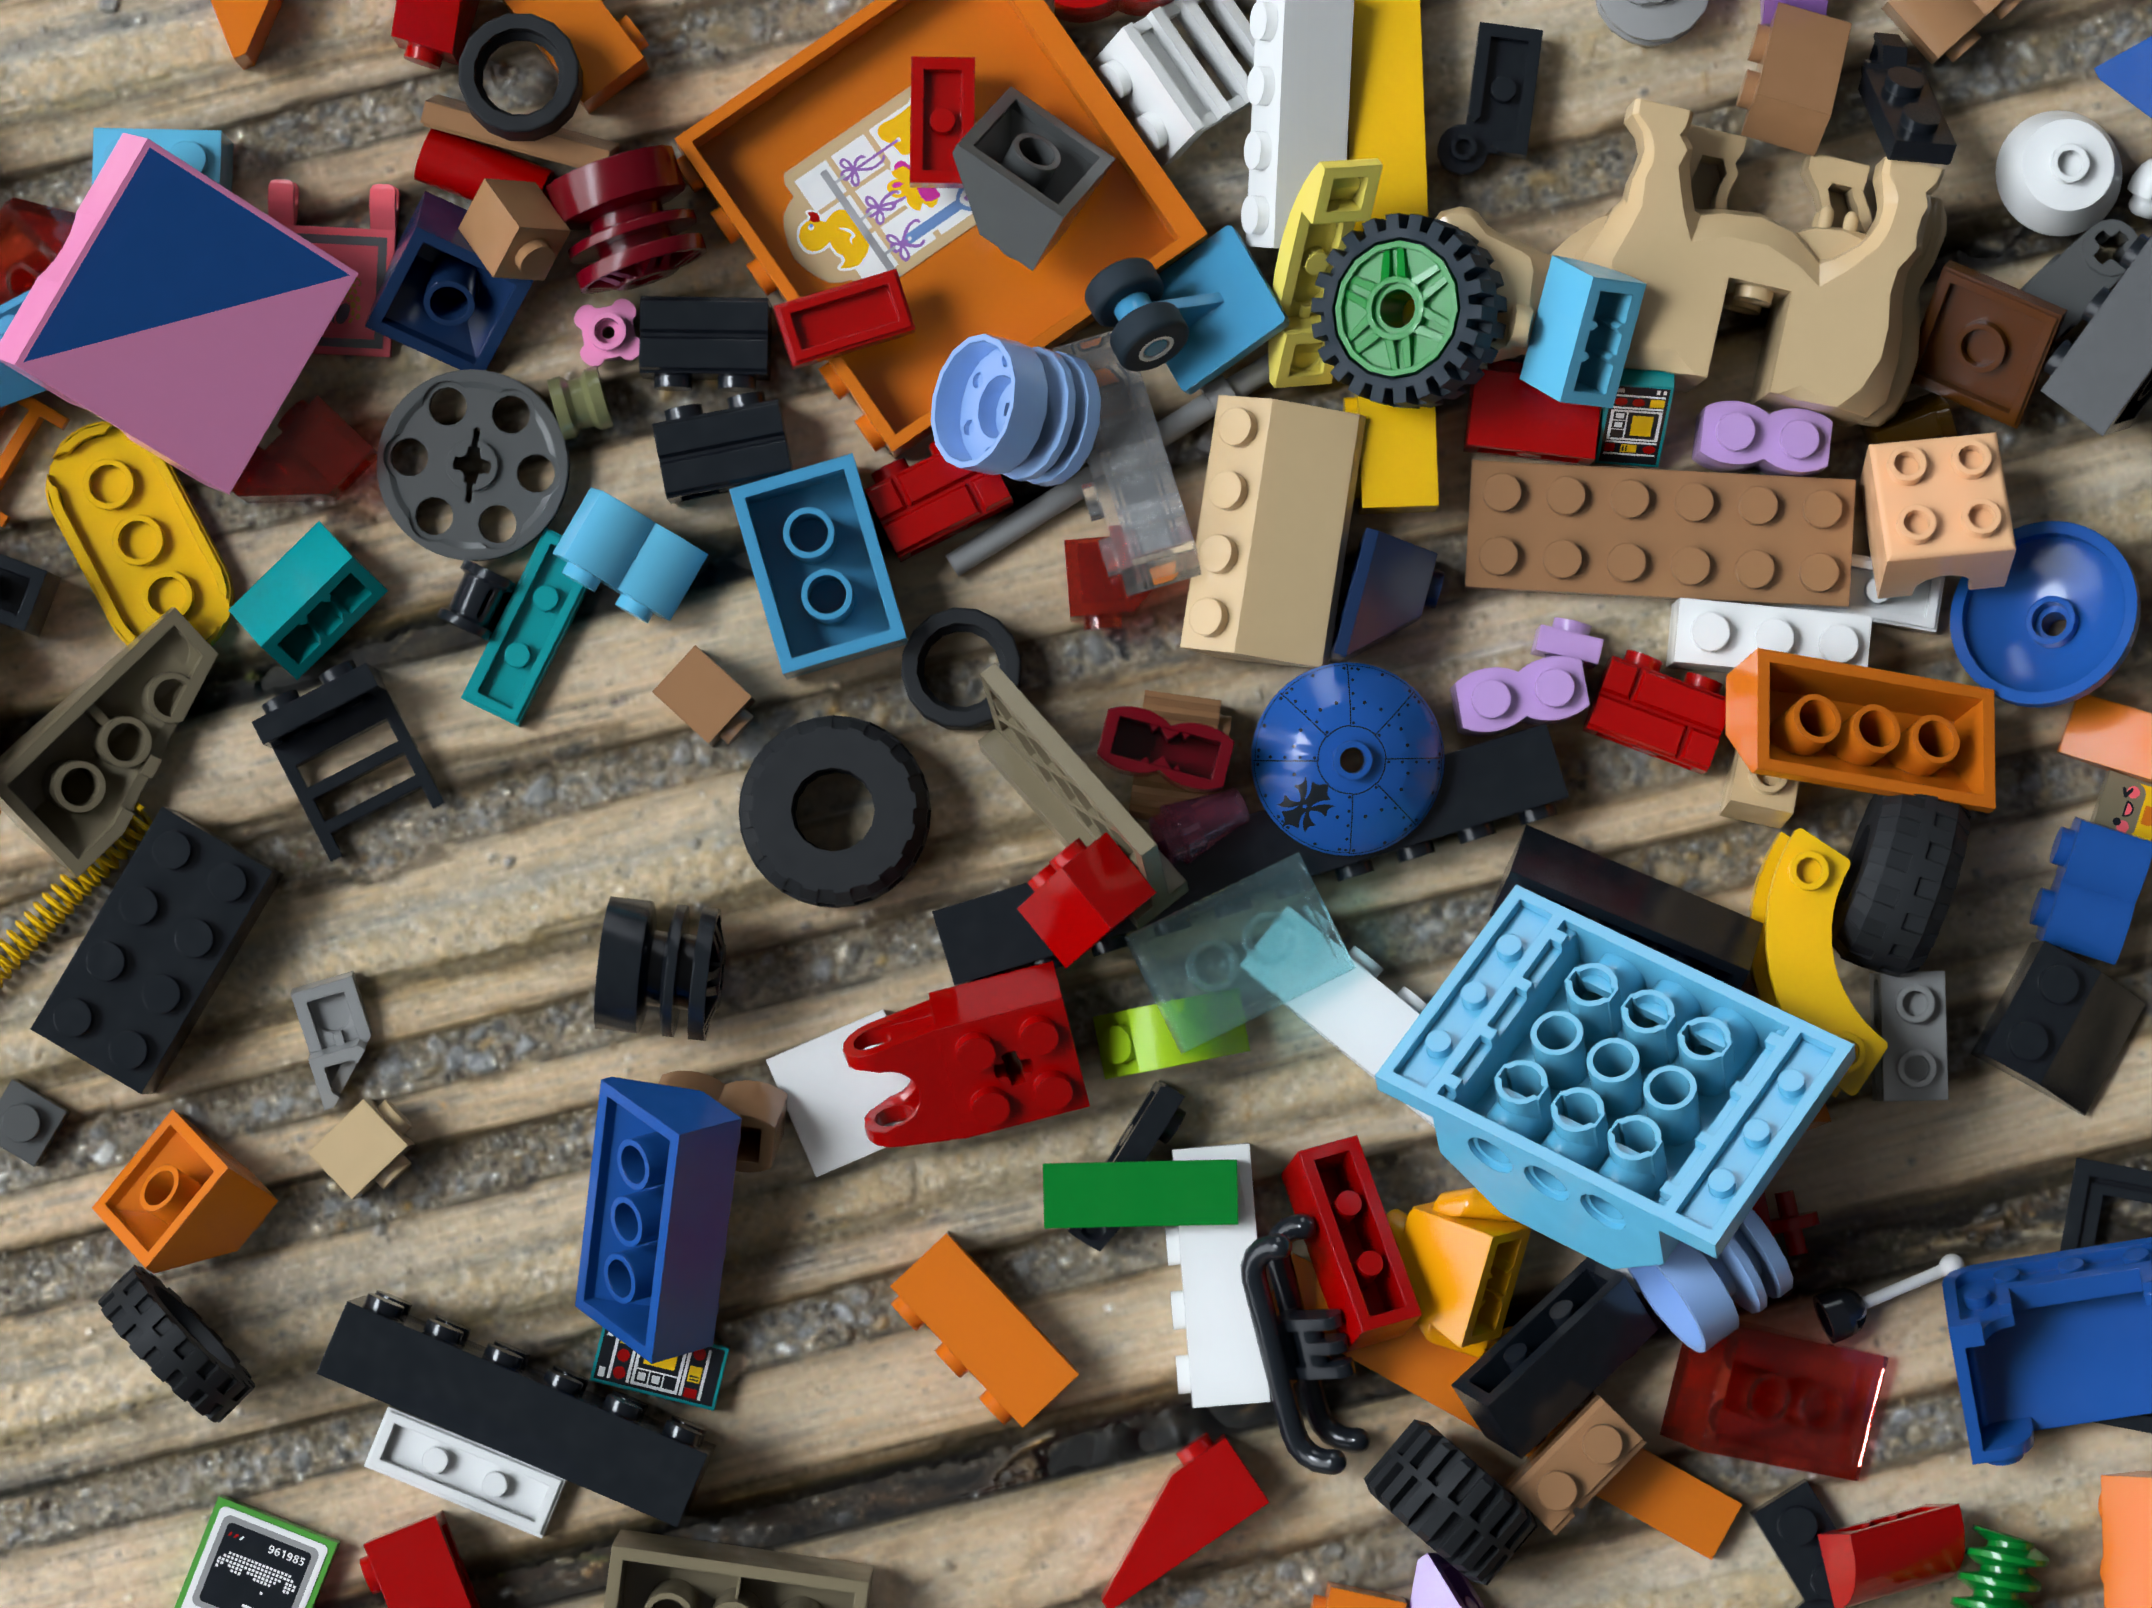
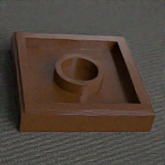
M1949 260L1942 269L1920 326L1918 359L1911 383L2017 429L2023 423L2068 310Z

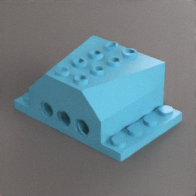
M1516 884L1375 1075V1080L1379 1091L1433 1117L1440 1153L1500 1213L1610 1269L1663 1265L1680 1241L1717 1259L1850 1068L1856 1056L1855 1044Z

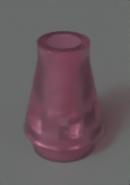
M1232 787L1220 793L1161 805L1160 813L1149 818V827L1158 849L1171 864L1180 860L1189 864L1237 827L1248 823L1250 816L1241 794L1235 787Z

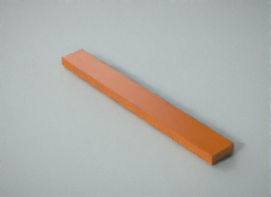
M1292 1252L1291 1257L1305 1310L1328 1309L1313 1264ZM1272 1288L1271 1295L1276 1310L1277 1316H1279L1280 1312L1275 1297L1274 1289ZM1417 1323L1402 1337L1342 1353L1480 1430L1451 1386L1479 1358L1431 1343L1425 1338ZM1336 1329L1323 1331L1324 1333H1337ZM1573 1410L1566 1418H1564V1419L1548 1434V1436L1546 1437V1439H1547L1575 1410ZM1541 1444L1534 1447L1525 1456L1529 1458ZM1641 1448L1596 1494L1599 1498L1710 1560L1716 1554L1742 1506L1741 1502L1644 1448Z

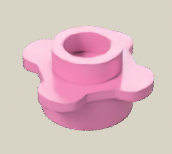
M621 298L617 299L612 306L595 308L587 304L577 310L574 322L582 330L584 346L580 350V356L587 365L599 367L604 361H615L621 358L626 361H633L639 357L640 339L636 337L633 325L637 310L632 302ZM606 327H611L615 331L614 336L610 339L603 337L602 332Z

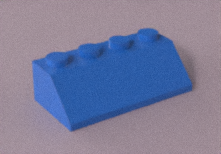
M608 1077L601 1079L575 1307L653 1364L713 1346L716 1318L719 1311L723 1263L726 1256L730 1208L733 1200L738 1145L741 1139L742 1118L700 1090Z

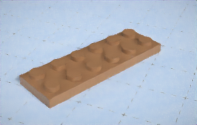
M1472 460L1465 589L1664 600L1690 598L1742 604L1848 609L1850 601L1856 480Z

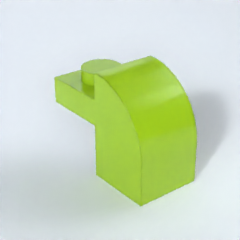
M1238 988L1093 1017L1105 1080L1251 1051Z

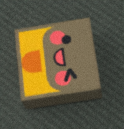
M2112 770L2106 771L2090 821L2152 841V784Z

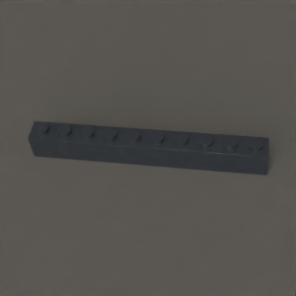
M1545 723L1444 754L1442 783L1434 804L1426 817L1406 837L1385 849L1373 853L1342 856L1311 849L1297 842L1281 830L1270 818L1266 810L1157 842L1156 844L1161 853L1187 881L1189 891L1141 929L1151 927L1154 937H1161L1190 928L1191 924L1188 917L1190 914L1213 908L1215 918L1219 919L1252 909L1249 896L1274 889L1278 901L1313 890L1310 878L1335 870L1337 880L1340 882L1375 871L1371 859L1396 852L1399 863L1434 853L1436 851L1432 840L1457 833L1460 844H1464L1496 834L1493 821L1518 814L1522 826L1558 815L1555 802L1562 801L1568 798L1569 795L1547 724ZM1027 883L932 911L954 986L1004 974L1005 971L1027 964L1031 967L1053 961L1055 969L1063 967L1062 963L1017 910L1034 893ZM1127 918L1109 935L1091 948L1093 957L1130 946L1127 934L1138 931L1137 927Z

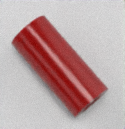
M432 128L429 131L417 160L414 173L415 180L473 201L484 178L536 182L548 199L549 195L546 186L553 182V170L462 136Z

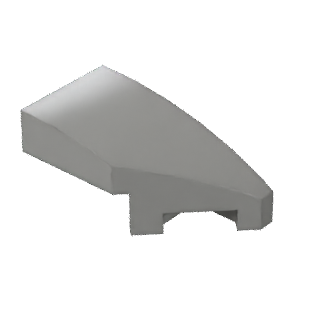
M354 971L296 987L291 991L294 1007L310 1053L308 1061L324 1110L334 1108L344 1086L363 1055L372 1035V1029Z

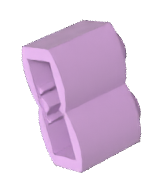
M1715 402L1705 406L1696 417L1692 460L1702 467L1718 472L1734 473L1755 467L1766 475L1813 477L1828 466L1833 421L1818 412L1808 409L1788 408L1768 414L1760 407L1746 402Z
M1568 656L1542 658L1526 665L1519 672L1500 667L1480 669L1463 676L1450 688L1458 733L1474 737L1492 736L1505 732L1520 721L1531 725L1558 724L1573 718L1590 705L1582 660Z

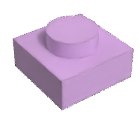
M1554 617L1552 627L1541 624L1536 629L1530 654L1544 658L1551 656L1573 657L1582 660L1583 667L1593 669L1598 665L1604 639L1589 636L1592 626Z

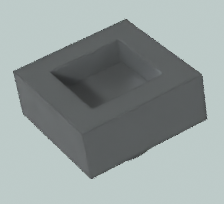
M12 1079L0 1098V1147L33 1167L39 1166L71 1111L22 1081Z

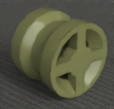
M597 366L584 369L580 377L568 381L560 376L547 380L554 411L565 441L578 438L582 429L595 426L605 430L614 427L610 405Z

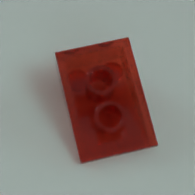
M1739 1320V1328L1706 1352L1698 1353L1682 1342L1660 1435L1702 1452L1858 1482L1889 1357Z

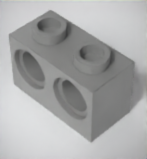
M1916 971L1900 975L1899 977L1882 973H1869L1871 1028L1888 1043L1887 1050L1872 1071L1873 1101L1949 1100L1945 971Z

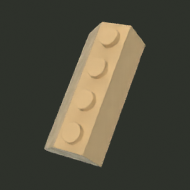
M1218 395L1180 648L1228 660L1317 668L1329 664L1366 416L1271 398Z

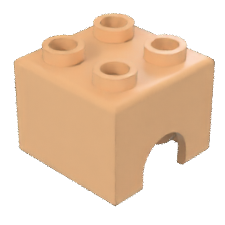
M1997 432L1869 444L1859 485L1877 598L1912 596L1915 587L1920 583L1932 578L1949 575L1968 578L1969 590L2004 587L2016 553V544Z

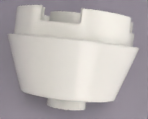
M2070 111L2042 112L2021 122L2003 142L1996 162L1997 189L2007 210L2025 227L2049 236L2075 235L2088 230L2103 220L2114 206L2122 184L2121 159L2111 137L2093 120Z

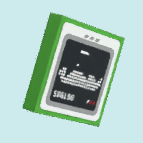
M220 1495L174 1608H315L341 1541L228 1496Z

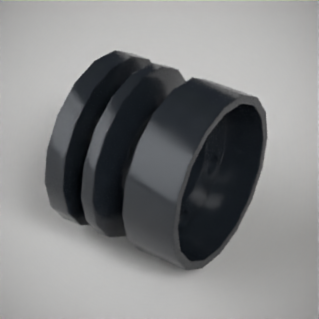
M610 896L603 923L594 998L595 1029L639 1033L648 1006L659 1007L662 1036L674 1037L680 1010H688V1039L706 1041L710 1022L720 1006L724 983L726 945L721 928V909L703 907L697 935L689 934V906L678 904L673 913L668 932L658 931L656 908L653 901Z

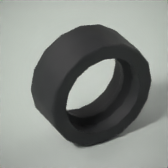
M505 14L485 22L468 39L459 59V87L471 115L489 133L509 141H536L556 133L573 117L583 94V70L571 40L553 22L533 14ZM513 41H530L544 47L553 56L559 70L558 87L553 98L542 109L530 114H511L499 109L488 98L483 86V71L489 57L499 47Z
M950 608L929 616L913 630L903 650L901 677L910 702L925 719L946 729L970 731L994 722L987 698L980 703L968 707L951 706L939 700L928 688L924 676L925 659L931 646L943 636L955 632L974 633L984 638L992 646L1000 664L999 668L1018 689L1021 687L1022 659L1014 637L998 619L978 609Z

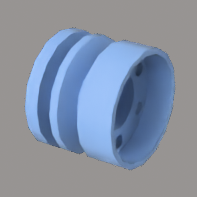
M989 334L968 337L951 352L940 370L934 389L931 426L935 445L946 462L961 469L989 475L1003 474L1013 480L1028 481L1045 487L1063 484L1080 470L1094 445L1100 425L1101 396L1097 378L1085 360L1069 353L1053 352L1039 346L1031 348L1018 341Z
M1751 1209L1717 1259L1680 1241L1663 1265L1627 1268L1655 1313L1686 1346L1698 1353L1706 1352L1739 1328V1316L1734 1302L1752 1314L1758 1313L1767 1307V1296L1773 1299L1778 1298L1793 1288V1276L1784 1254L1770 1230L1753 1209Z

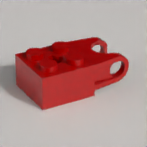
M1053 961L928 993L929 1000L870 1022L850 1034L843 1043V1054L850 1068L876 1073L895 1072L911 1079L907 1087L901 1092L888 1097L881 1104L871 1109L864 1117L866 1136L872 1143L878 1146L904 1147L966 1139L1090 1107ZM872 1045H879L871 1049L863 1050ZM903 1121L894 1126H884L892 1122Z

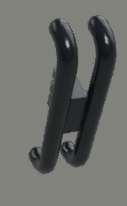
M1295 1214L1282 1218L1271 1228L1269 1235L1257 1238L1245 1250L1240 1264L1241 1280L1281 1437L1287 1451L1300 1465L1312 1472L1336 1475L1342 1473L1347 1465V1459L1341 1451L1348 1453L1364 1452L1368 1449L1371 1438L1368 1432L1362 1428L1346 1427L1339 1423L1330 1410L1323 1379L1346 1378L1353 1375L1356 1370L1352 1357H1330V1355L1343 1353L1350 1348L1347 1334L1323 1332L1337 1329L1344 1324L1341 1310H1305L1291 1257L1292 1243L1296 1240L1311 1238L1317 1230V1223L1309 1214ZM1267 1265L1280 1312L1279 1316L1276 1314L1267 1279ZM1294 1383H1298L1305 1415L1311 1429L1322 1442L1334 1449L1321 1448L1308 1436Z

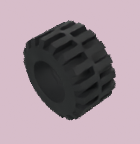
M1414 1419L1364 1478L1369 1492L1383 1506L1447 1562L1475 1583L1488 1585L1538 1527L1533 1513L1427 1422Z

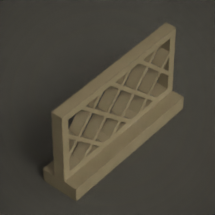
M994 663L983 671L980 677L995 728L978 740L981 752L1065 847L1069 846L1079 837L1087 847L1106 832L1112 837L1157 892L1128 917L1138 930L1189 891L1187 881L1161 853L1155 841L998 665Z

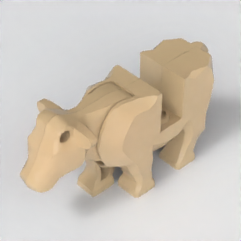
M1635 99L1626 108L1624 124L1635 139L1638 155L1633 170L1625 184L1622 200L1612 207L1604 217L1595 219L1568 237L1550 255L1521 241L1496 232L1486 224L1478 212L1471 208L1456 207L1444 210L1436 217V219L1457 226L1460 230L1468 232L1479 241L1477 246L1488 250L1495 260L1490 265V268L1501 273L1504 286L1496 290L1498 295L1507 298V312L1497 313V322L1506 324L1503 339L1493 337L1490 346L1498 350L1493 362L1526 355L1552 255L1567 257L1607 267L1646 283L1624 369L1661 371L1674 374V390L1688 393L1708 376L1722 307L1730 311L1749 315H1760L1761 308H1767L1769 313L1749 403L1770 412L1788 408L1812 410L1826 416L1833 421V425L1852 427L1859 424L1880 427L1897 414L1907 398L1917 363L1920 335V287L1935 263L1947 229V216L1943 201L1930 195L1939 187L1945 169L1918 162L1883 158L1875 165L1872 180L1877 204L1876 217L1872 221L1871 212L1863 192L1871 166L1817 153L1815 157L1808 155L1802 161L1800 176L1813 197L1817 213L1813 217L1811 227L1803 228L1796 233L1760 213L1728 210L1726 207L1730 189L1739 175L1736 162L1744 152L1747 137L1691 125L1694 114L1691 110L1644 99Z

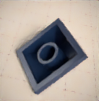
M425 191L399 240L367 317L365 327L459 370H486L534 280L493 278L458 229L468 210Z
M1366 528L1359 542L1331 648L1329 663L1349 661L1418 621L1424 606L1432 609L1436 608L1445 572L1434 569L1437 553L1384 532Z

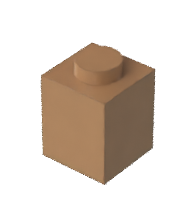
M484 178L458 228L493 278L541 281L545 280L571 231L536 182Z
M696 645L652 691L711 747H714L721 738L730 745L755 718L748 711L755 702L754 698Z

